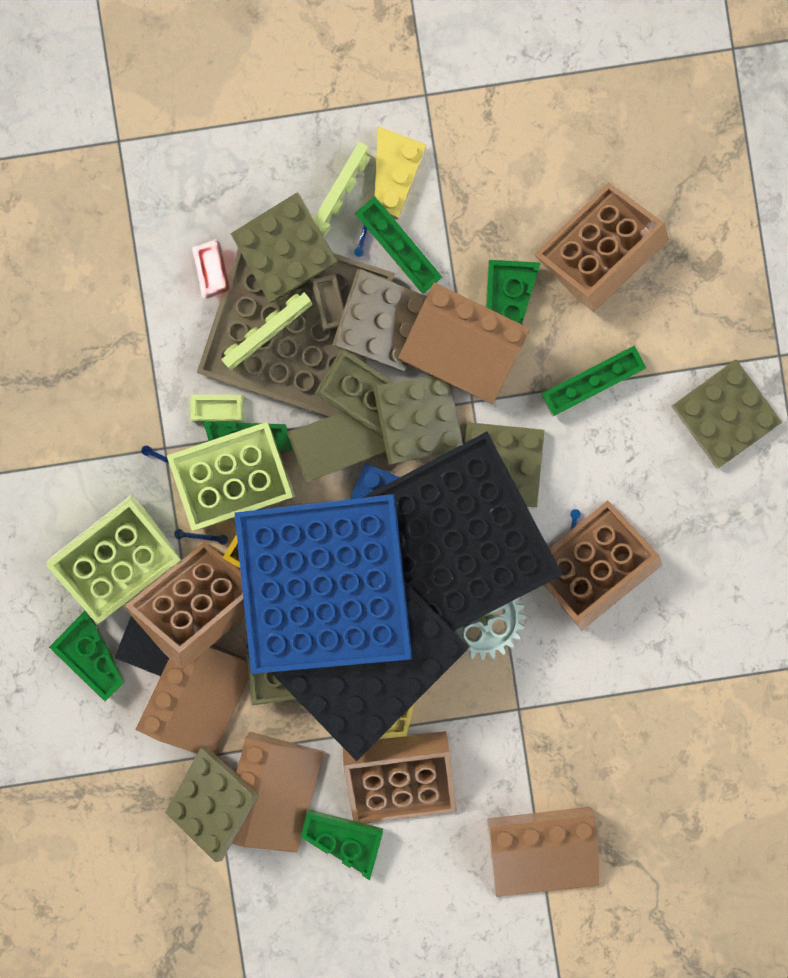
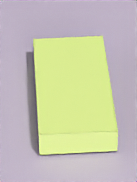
M190 395V421L244 422V396Z

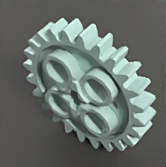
M519 598L488 613L491 615L485 617L486 621L481 622L478 618L455 630L471 646L468 649L470 650L471 659L475 657L476 653L480 654L482 660L485 659L486 653H490L494 659L496 650H499L504 655L505 649L503 646L514 647L511 639L521 638L516 630L525 628L519 623V620L526 618L525 614L518 612L525 607L523 603H516ZM500 609H505V612L502 614L492 615V613L497 612ZM500 619L505 621V628L502 631L496 632L492 630L494 621ZM475 626L480 629L478 637L471 639L466 636V632L470 627Z

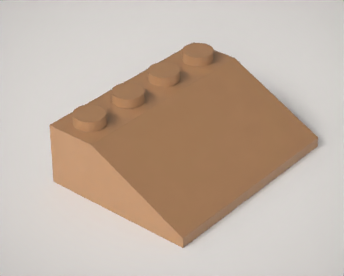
M607 183L534 255L576 299L595 312L669 239L664 222L612 184Z
M434 282L398 359L493 405L530 329Z
M607 500L549 548L563 575L543 586L577 627L583 631L660 568L662 562L660 555Z
M204 541L125 605V609L162 652L183 670L245 617L241 571L232 563L223 559L221 554Z
M216 644L211 645L183 670L169 658L135 730L157 741L196 754L201 747H208L214 753L249 680L247 660Z
M249 731L245 738L236 774L252 787L259 796L232 844L249 848L298 852L305 817L310 807L324 751Z
M446 731L378 740L357 762L343 748V766L353 821L366 824L457 812Z
M590 807L487 818L496 897L599 886L596 821Z

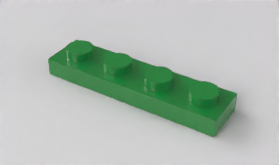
M375 196L355 213L421 294H424L432 287L434 282L437 283L442 278L441 274Z
M634 345L541 393V396L553 417L646 369V366Z

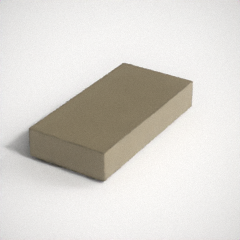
M336 273L311 279L323 331L337 329L345 307Z

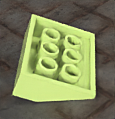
M268 422L167 455L192 531L235 518L234 512L259 510L296 497Z
M131 494L52 555L47 561L46 566L91 618L99 624L177 564L181 558L150 514L135 496Z

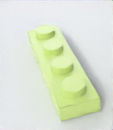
M360 141L314 218L324 238L331 227L329 224L330 219L333 215L337 216L344 205L342 201L346 192L350 194L357 183V179H355L359 170L364 171L370 161L368 146Z
M305 292L300 296L299 294L292 296L286 302L287 307L281 312H278V310L272 312L265 319L267 323L261 328L254 327L244 336L246 340L240 345L235 343L224 352L226 356L221 359L230 370H233L313 304Z

